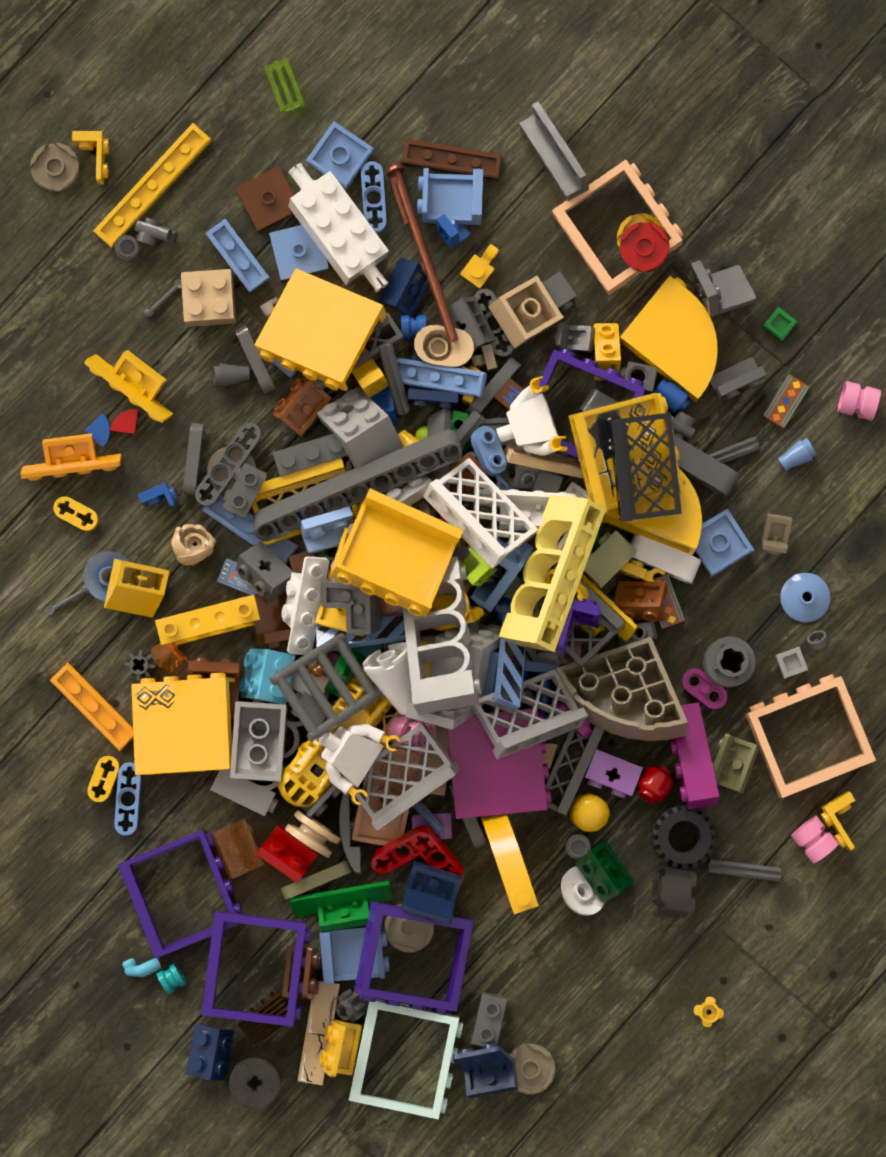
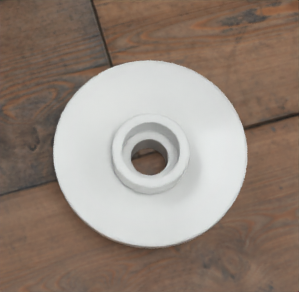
M573 867L564 874L561 882V892L569 908L585 916L597 913L604 903L600 901L578 867Z

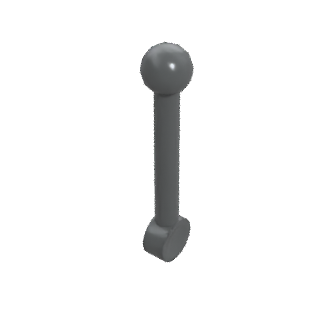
M181 279L175 280L174 286L151 308L145 309L144 315L147 318L152 317L154 311L177 289H182Z
M84 585L80 591L56 605L47 606L45 608L46 614L54 615L60 607L84 593L89 594L86 586Z

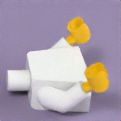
M543 376L533 378L530 385L510 405V411L507 412L510 424L497 428L501 443L515 438L519 448H523L527 453L540 456L556 451H567L568 449L567 447L560 446L561 440L566 439V437L558 436L546 398L542 393L539 394V392L549 389L548 385L540 386V380L544 378Z
M368 724L351 725L348 729L339 727L335 734L327 732L319 739V743L325 747L321 757L327 762L325 769L330 782L344 794H350L352 802L356 805H362L355 800L356 793H362L366 798L368 796L364 790H356L353 787L354 785L359 787L384 747L380 743H385L390 751H397V749L390 747L388 742L391 739L401 742L398 736L390 735L388 737L384 731Z

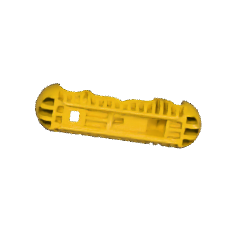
M354 675L346 686L354 699L358 701L367 693ZM368 676V678L370 679V681H371L372 684L374 685L375 689H377L378 687L375 685V683H374V682L371 680V678ZM383 694L375 702L329 732L335 734L339 727L348 729L351 725L368 724L376 728L383 716L393 705ZM341 697L333 706L336 714L347 708ZM320 738L313 742L308 740L302 743L293 761L283 768L282 780L277 781L282 797L292 805L299 807L313 806L332 786L325 769L327 762L321 757L325 747L319 743ZM314 764H317L324 770L320 777H317L310 771Z

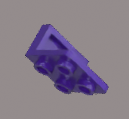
M573 599L555 649L558 651V658L564 659L574 622L599 628L601 606H598L597 602L590 599H582V601Z

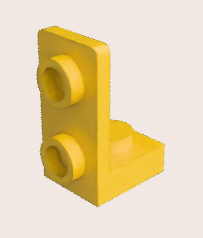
M72 131V141L80 150L90 151L97 147L96 181L99 185H104V178L109 177L108 163H105V154H109V139H105L102 131Z
M594 324L595 362L598 363L597 368L604 371L607 368H611L620 372L621 355L618 324ZM594 376V380H603Z
M364 347L362 353H368L366 347ZM373 358L352 371L369 398L389 386Z
M846 791L821 807L824 812L821 814V817L828 827L833 826L837 833L834 837L842 849L846 847L847 850L851 851L855 847L834 814L837 812L841 815L852 808L850 803L854 802L855 799L851 792Z

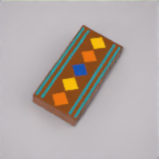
M788 374L762 417L779 428L784 429L810 386Z
M666 574L653 579L655 582H666L668 585L664 604L667 617L665 621H658L661 629L685 621L669 575Z

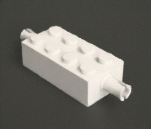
M301 163L297 164V168L293 167L288 173L293 177L301 190L290 198L288 205L290 210L345 285L364 275L375 289V292L380 291V288L383 289L388 285V281L385 280L376 265L386 258L389 252L387 247L331 171L318 180H312Z

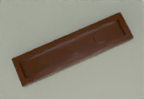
M405 139L401 164L461 175H473V169H483V178L498 181L502 155Z

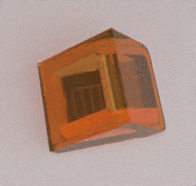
M160 642L150 650L154 662L167 674L188 661L175 642L161 645Z

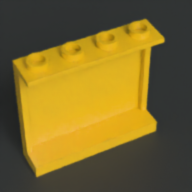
M295 269L260 333L255 347L259 352V356L268 362L275 360L281 363L283 368L294 372V370L302 372L303 376L309 380L316 381L318 379L325 382L324 384L332 390L337 391L341 389L347 391L346 381L377 322L383 323L387 313L382 304Z
M369 489L331 576L336 577L343 584H351L360 588L367 595L381 597L390 605H399L408 609V612L412 615L426 618L433 606V600L464 530Z

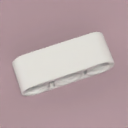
M634 534L630 543L638 551L631 559L653 569L659 568L665 571V574L688 584H692L702 562L692 555L643 536Z

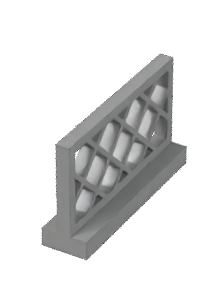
M556 669L522 682L521 702L533 706L531 714L518 709L514 711L494 702L495 692L479 698V704L471 705L495 747L492 752L497 760L577 729L588 717L584 707L578 708L572 696L564 687ZM552 679L557 687L556 691L544 688V681ZM529 688L537 691L535 700L522 695L523 690ZM541 693L554 698L552 706L539 702ZM557 700L566 703L570 710L564 712L556 709ZM488 704L496 707L494 715L485 713L480 705ZM539 708L549 712L548 719L543 720L536 717V709ZM499 709L512 714L510 722L497 718ZM516 716L528 720V726L522 728L515 725ZM495 724L507 728V734L498 737L494 730Z
M424 722L401 737V742L396 741L390 745L392 748L401 747L408 749L406 761L393 759L394 751L386 748L379 753L370 767V771L365 775L369 777L367 789L358 788L355 785L353 787L356 790H364L367 793V798L359 792L355 796L373 819L371 824L377 831L461 770L456 761L452 762ZM420 730L427 739L426 747L413 745L414 734ZM407 739H409L408 744L403 743ZM412 750L425 752L423 765L411 763ZM389 753V758H384ZM429 753L438 754L444 764L440 767L428 766ZM377 761L388 763L387 776L374 773ZM392 764L405 766L404 779L391 777ZM410 767L423 769L422 780L419 782L408 780ZM373 778L386 780L384 793L372 791ZM390 781L403 783L401 795L389 794ZM408 785H413L411 788L407 790ZM371 795L384 798L383 808L377 812L370 804Z

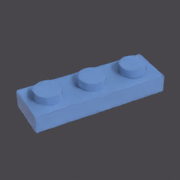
M226 219L205 233L249 293H252L270 279Z

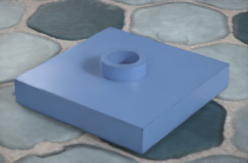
M333 121L307 158L306 163L323 175L331 171L340 185L347 190L374 152V148Z
M302 225L269 233L281 282L290 280L295 269L308 274L329 270L326 257Z
M725 509L702 524L701 535L695 552L710 576L713 577L754 552V549L729 510Z

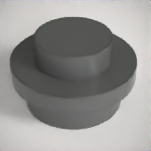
M121 236L115 243V253L123 260H132L139 253V243L132 236Z
M580 834L571 836L566 842L567 854L576 860L591 850L590 841Z

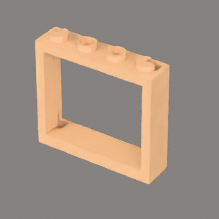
M624 160L591 183L588 191L569 201H565L552 210L553 216L608 295L642 272L634 271L629 267L612 279L566 212L625 173L671 238L669 240V253L682 245L681 237L684 236L676 223L672 225L667 219L670 215L662 203L658 205L653 199L655 193L648 183L644 185L639 179L641 173L634 163L630 165L627 160Z
M831 674L819 679L821 683L819 685L811 687L810 683L796 688L797 693L788 697L787 692L773 697L774 703L766 706L764 702L755 704L750 707L751 712L745 714L758 746H760V752L779 798H784L876 761L842 676L834 678V675ZM836 687L862 754L785 784L758 717Z

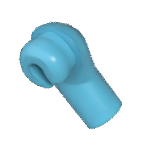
M133 958L122 963L125 969L124 973L127 976L145 977L161 969L157 958L140 965H136V961Z

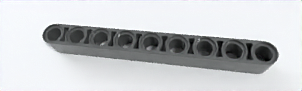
M443 430L258 510L253 516L256 537L266 542L274 540L301 528V520L345 507H351L364 501L369 489L383 493L456 462L463 453L458 434L453 430Z

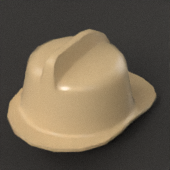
M429 325L417 333L414 340V349L417 355L429 364L459 367L467 363L472 357L474 342L467 332L455 328L458 340L449 342L444 326Z

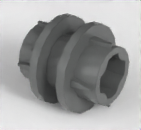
M728 636L720 638L708 646L703 657V668L711 682L720 687L730 688L743 684L751 677L755 669L756 659L752 648L747 642L737 637ZM724 651L729 655H735L738 663L735 666L734 673L721 667L720 661L723 658Z

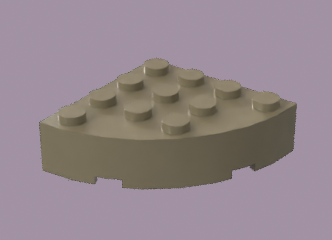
M651 637L594 655L582 668L576 662L556 668L564 687L570 693L578 708L584 707L588 717L586 719L601 729L628 739L644 741L670 740L687 736L688 721Z

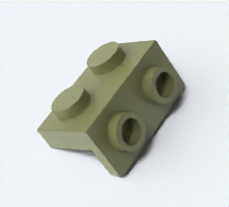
M726 733L724 738L718 743V754L715 762H712L717 785L743 794L760 746Z

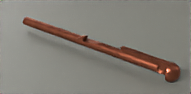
M392 163L387 168V176L389 177L405 226H410L417 250L423 262L421 266L426 273L449 342L457 341L458 336L402 175L405 168L400 163Z

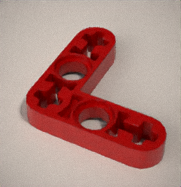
M426 825L412 829L377 849L372 855L371 867L379 874L389 873L421 855L429 866L450 871L454 874L457 873V875L462 876V882L464 880L465 871L463 865L435 831ZM419 836H421L422 838L428 837L427 842L425 839L419 840ZM398 846H406L410 852L401 854L396 848ZM435 852H440L445 858L443 860H435L431 855Z

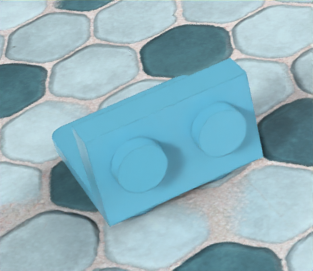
M251 648L244 659L245 674L239 686L241 697L286 705L287 699L277 685L274 686L270 682V677L293 663L295 655L269 649ZM291 676L286 679L289 685L291 681Z

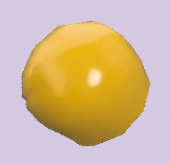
M593 793L578 795L572 801L569 815L572 823L579 829L586 832H595L601 830L607 824L610 811L608 804L602 798Z

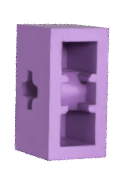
M596 749L584 778L589 779L588 785L602 789L603 785L612 788L611 794L625 799L626 794L629 796L633 795L643 768ZM615 768V773L619 777L610 782L608 781L609 776L605 775L606 771H612Z

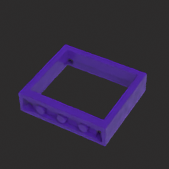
M563 348L561 352L554 349L542 375L544 378L540 380L541 387L549 385L558 362L561 361L635 393L633 398L645 396L648 392L643 387V382L631 377L629 381L620 377V372L611 368H607L606 371L597 368L598 363L584 358V361L574 358L575 353ZM561 440L560 446L567 447L568 449L567 451L559 452L579 460L576 446Z
M205 829L118 864L155 959L212 936L213 926L164 946L133 866L200 840L228 912L243 914L240 904H234L231 894H234V889L230 880H225L222 871L225 870L223 861L220 856L216 857L212 847L216 846L211 832L206 833ZM226 922L225 930L241 923Z
M371 901L354 992L361 995V1000L376 1002V998L385 999V1004L400 1006V1002L409 1003V1008L424 1010V1006L433 1007V1012L448 1014V1010L457 1012L474 921L453 916L450 924H438L427 917L412 916L403 910L401 906ZM383 915L459 929L446 1001L369 988Z
M216 911L214 914L201 1015L293 1027L295 1020H300L301 1005H297L298 995H302L304 980L300 979L301 969H305L306 954L303 953L304 946L310 943L311 929L307 928V922ZM226 922L297 930L287 1017L215 1008Z

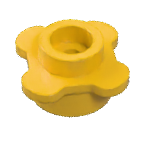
M707 997L704 1003L694 1007V1014L702 1019V1024L705 1027H711L713 1022L724 1016V1011L718 1008L713 997ZM711 1010V1014H707L706 1011Z

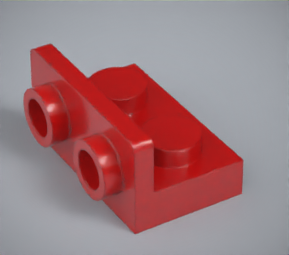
M280 824L276 826L257 852L258 856L296 883L300 881L319 854L287 832Z

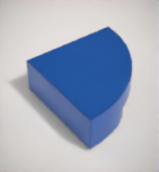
M102 413L85 431L88 434L92 433L93 439L104 449L110 439V424Z

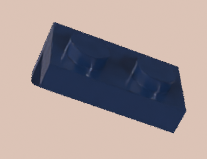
M195 1024L186 1074L210 1081L225 1080L229 1068L230 1050L233 1046L234 1030Z

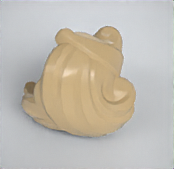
M185 524L182 528L177 527L175 529L171 544L178 562L186 566H194L213 553L216 540L207 532L204 526Z

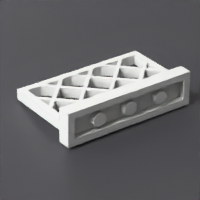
M470 458L441 479L431 482L423 496L450 525L464 530L461 537L492 569L504 557L538 531V528ZM468 468L474 475V480L463 479L462 471ZM446 483L457 484V493L449 492L443 485ZM462 485L473 486L474 495L462 494ZM479 487L488 489L491 492L492 498L480 497ZM462 500L474 502V511L467 510L462 505ZM479 503L491 504L492 514L479 512ZM496 505L504 506L509 511V516L496 514ZM479 518L492 520V529L484 528L479 523ZM497 521L509 522V532L497 530ZM514 523L522 524L528 531L525 534L515 533ZM497 536L509 538V546L504 549L497 542Z

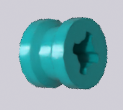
M175 963L169 965L168 970L156 973L162 987L169 995L174 992L176 987H183L187 984L184 975Z

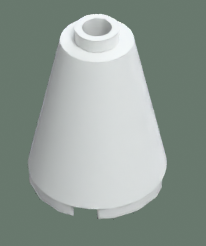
M404 642L388 645L389 650L383 653L380 649L375 651L363 662V668L399 714H406L407 707L413 701L407 645Z

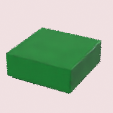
M778 306L762 327L782 342L798 321Z

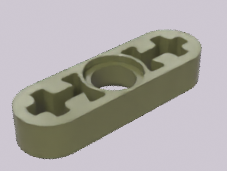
M345 860L305 877L298 883L293 882L280 889L285 900L346 875L352 872L349 861Z

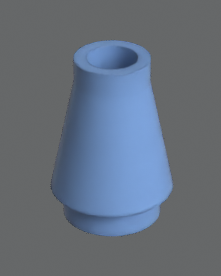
M806 438L802 441L798 440L778 459L785 471L792 467L812 461V458L817 453Z

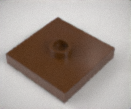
M280 166L235 188L258 233L294 215L288 207L290 198L294 196V193Z

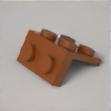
M197 658L195 661H189V675H202V679L211 678L210 674L226 673V677L235 678V682H229L231 720H234L235 701L239 702L241 677L239 663L228 659L221 660L220 662H210L206 658Z

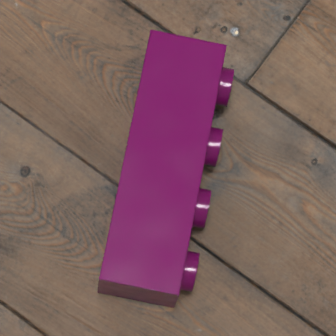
M699 703L681 705L688 721L687 736L670 740L672 755H677L678 763L675 764L677 779L682 778L683 787H680L682 802H687L688 810L718 805L719 792Z

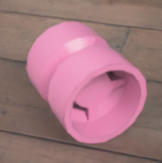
M846 381L841 392L838 412L847 415L857 413L858 418L872 421L878 408L881 390L868 386L865 389H861L860 384Z
M398 714L390 724L388 737L396 735L400 739L422 723V721L405 717L406 714ZM424 722L436 738V727L433 724ZM420 730L414 734L413 745L426 747L427 739ZM391 739V740H389V741L393 744V743L396 742L397 740H396V739ZM407 739L403 743L408 744L409 739ZM412 750V752H415L420 755L425 754V752Z
M817 816L806 821L791 835L799 847L806 848L804 853L813 864L827 856L839 844L830 832H824L825 826Z

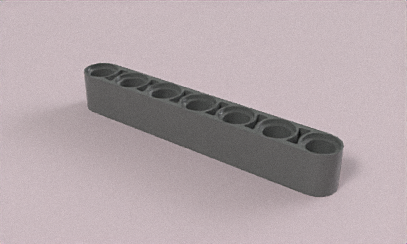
M592 388L579 411L584 412L618 402ZM674 435V446L677 447L680 460L677 461L679 469L709 489L727 497L740 475L730 467Z

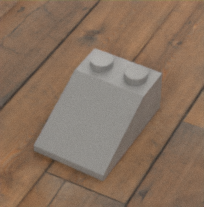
M235 701L230 778L265 781L282 780L288 705Z

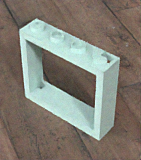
M376 999V1002H369L349 1101L439 1119L440 1113L445 1114L448 1098H443L445 1088H450L453 1073L448 1072L450 1062L454 1063L452 1056L458 1052V1048L454 1047L455 1037H461L463 1023L459 1022V1016L440 1014L429 1009L416 1010L409 1008V1005L405 1004L392 1006L385 1004V1000ZM378 1009L450 1024L433 1108L361 1094Z

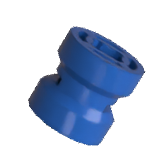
M401 315L403 340H409L414 335H417L422 328L426 327V315H418L416 320L409 315Z

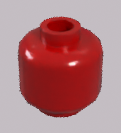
M658 765V767H647L636 785L639 790L638 795L651 804L663 802L674 785L670 777L671 772L661 765Z

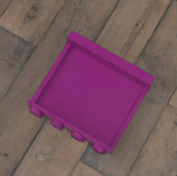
M522 709L521 711L531 714L532 709ZM536 709L535 716L543 719V713H538V709ZM506 711L498 712L497 718L510 722L512 714ZM476 714L453 730L447 728L450 759L453 763L456 761L461 768L452 777L456 819L547 810V804H551L550 788L545 789L544 779L549 778L548 764H543L542 753H546L545 741L497 760L492 752L495 747ZM516 716L514 724L525 728L528 726L529 721ZM497 724L494 726L498 737L507 734V728Z

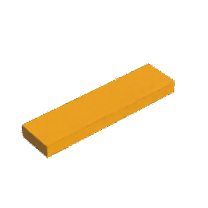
M67 663L50 679L119 751L123 750L134 739L133 727L70 663Z

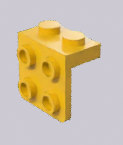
M331 1019L330 1025L326 1026L324 1040H327L325 1050H322L320 1053L319 1065L322 1066L321 1069L330 1077H336L337 1073L353 1075L362 1030L361 1024Z

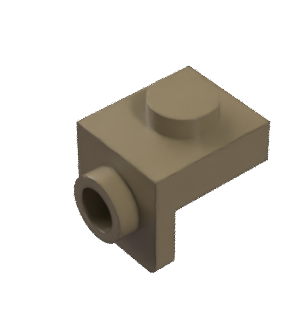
M767 513L761 540L763 550L774 555L787 553L792 517Z

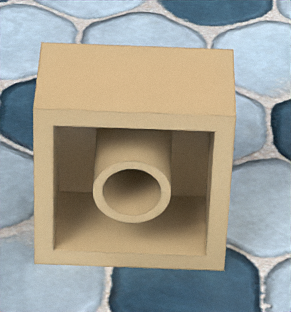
M231 269L181 272L183 314L187 327L236 324L234 281Z
M538 276L500 296L488 306L514 349L564 318Z

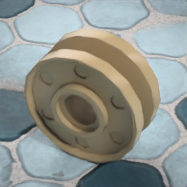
M297 810L294 816L302 823L301 826L297 827L293 824H288L285 830L306 846L329 858L332 851L325 845V842L328 840L338 844L341 838L312 817L309 818L305 813Z

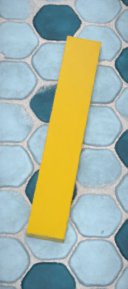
M192 123L93 232L113 249L116 241L130 231L212 140Z

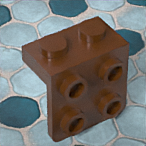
M284 592L270 603L263 596L254 594L260 620L253 621L257 645L267 644V648L282 646V641L289 640L291 628L282 618V607L286 604L287 593Z
M287 946L283 998H289L295 954V947ZM313 946L304 948L303 954H306L305 969H301L300 979L304 980L302 995H298V999L313 1000L314 995H318L319 980L316 979V970L321 969L322 957L318 952L319 949Z

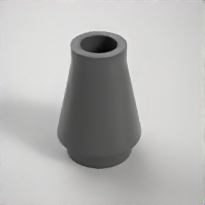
M219 363V366H213L215 386L221 385L222 388L239 382L249 381V366Z

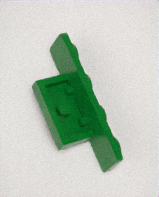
M384 881L292 897L290 902L294 917L318 914L322 933L367 925L371 901L378 903L392 901L393 895L390 882Z

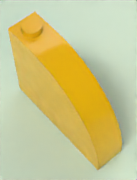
M669 276L621 335L619 341L649 366L658 367L657 372L668 381H673L689 393V398L697 402L707 388L715 370L718 351L716 332L705 307L697 297L686 289V283L678 277L674 279Z
M684 474L686 484L683 485L684 492H679L682 514L622 522L619 520L618 508L608 510L604 514L602 522L693 555L701 535L702 513L695 489ZM669 494L664 495L658 502V505L664 510L675 509L674 498ZM648 500L635 503L636 514L645 513L652 503ZM654 507V509L651 512L660 510L657 507Z
M507 814L480 816L513 913L517 914L539 906Z

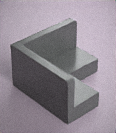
M330 577L321 582L322 607L346 609L347 634L372 635L381 629L380 597L367 595L354 585H346L339 582L336 577Z

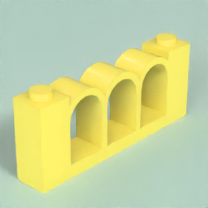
M550 495L542 517L544 521L536 533L535 546L537 550L531 554L524 566L523 580L525 583L519 587L512 599L511 613H507L499 637L519 646L555 652L605 514V507L585 498ZM570 530L563 551L557 550L560 537L564 532ZM558 563L551 584H546L545 577L552 565ZM546 596L539 617H533L536 603L540 598Z

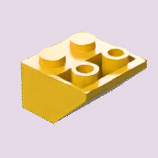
M114 559L104 608L153 618L164 597L169 570Z

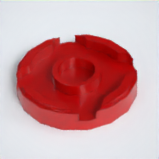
M635 223L627 228L621 237V257L626 265L634 271H654L662 266L668 258L670 249L668 236L655 223Z

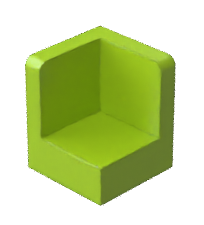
M470 547L468 550L471 553L461 562V565H466L469 574L466 577L472 585L481 586L498 568L494 567L492 569Z

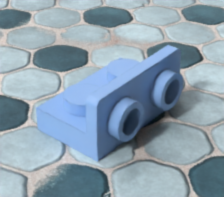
M350 506L301 520V535L309 554L339 546L344 528H348L352 524L353 515Z

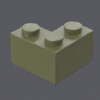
M617 531L612 535L607 532L597 542L601 546L594 553L590 552L583 572L599 590L638 552Z

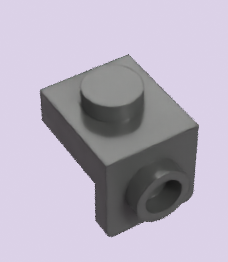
M559 322L558 329L554 334L556 347L571 352L592 353L595 328Z

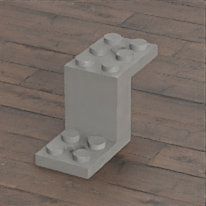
M359 387L347 391L344 396L333 403L327 404L322 410L317 412L320 421L341 441L354 468L404 448L389 416ZM423 475L381 494L411 506L423 498L432 481L426 475Z
M479 621L467 624L471 633V640L467 649L475 666L474 676L481 681L482 694H478L479 698H481L485 692L490 653L500 646L499 634L501 626L495 624L487 626L479 624ZM460 627L445 630L437 635L435 643L454 639L458 635ZM450 657L432 661L430 677L457 672L464 664V659L461 657ZM412 703L407 707L405 717L453 730L474 716L475 712L471 706L418 715Z

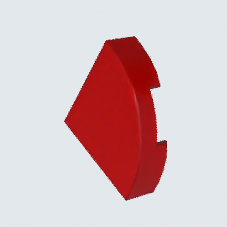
M131 409L119 414L114 419L110 431L136 435L139 410Z

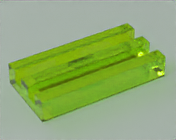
M287 57L283 58L282 61H275L271 65H264L281 113L304 105ZM285 66L298 100L296 102L292 100L281 67ZM275 69L288 101V105L285 106L271 72Z

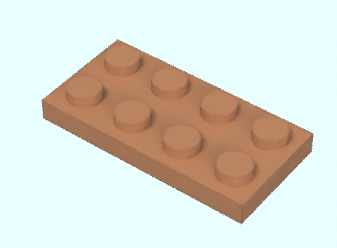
M381 744L384 747L382 748L380 753L387 748L385 744ZM396 747L397 751H394L393 759L406 761L408 749ZM412 752L411 763L419 764L421 755ZM389 753L384 758H389ZM377 761L374 773L387 776L388 763ZM392 764L391 777L404 779L405 766ZM410 767L408 780H416L417 768ZM364 777L362 789H367L369 777ZM373 778L372 791L384 793L386 780ZM390 781L389 794L401 795L403 783ZM408 785L407 790L411 788L413 785ZM371 795L370 804L377 812L383 808L384 798ZM358 805L351 840L383 846L404 835L409 809L377 831L371 824L373 819L362 805Z

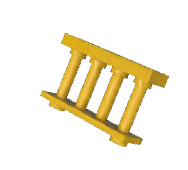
M251 595L158 619L155 622L161 645L173 643V646L254 626L253 621L260 620L255 596Z

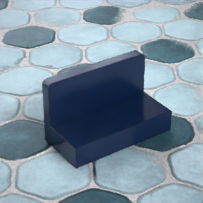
M400 258L388 279V285L384 287L378 301L394 307L404 315L412 317L429 284L421 264Z

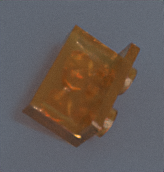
M245 819L210 833L230 880L264 865L263 859L257 855L260 848L254 842L252 827L246 823Z

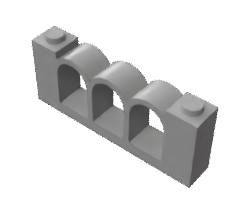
M458 556L451 557L436 595H456V600L450 607L429 612L426 618L412 615L408 612V609L403 608L412 701L418 715L479 704L478 694H482L481 681L474 676L475 666L467 649L470 644L471 633L463 617L467 610V602L462 590H465L464 580H468L466 578L468 572L466 565H461ZM445 625H457L460 627L458 635L452 640L421 646V630ZM450 657H461L464 659V664L457 672L425 678L423 662Z
M308 669L328 700L331 693L323 689L329 678ZM298 673L293 674L290 681L291 688L297 692L302 693L305 691L312 695ZM254 699L253 703H266V701ZM287 720V726L294 733L295 741L292 748L284 753V759L294 755L300 747L301 735L297 727L304 726L301 721L292 722ZM220 770L210 789L263 816H267L268 812L273 813L279 801L275 798L277 793L272 791L278 787L277 781L264 786L249 779L230 778V770Z

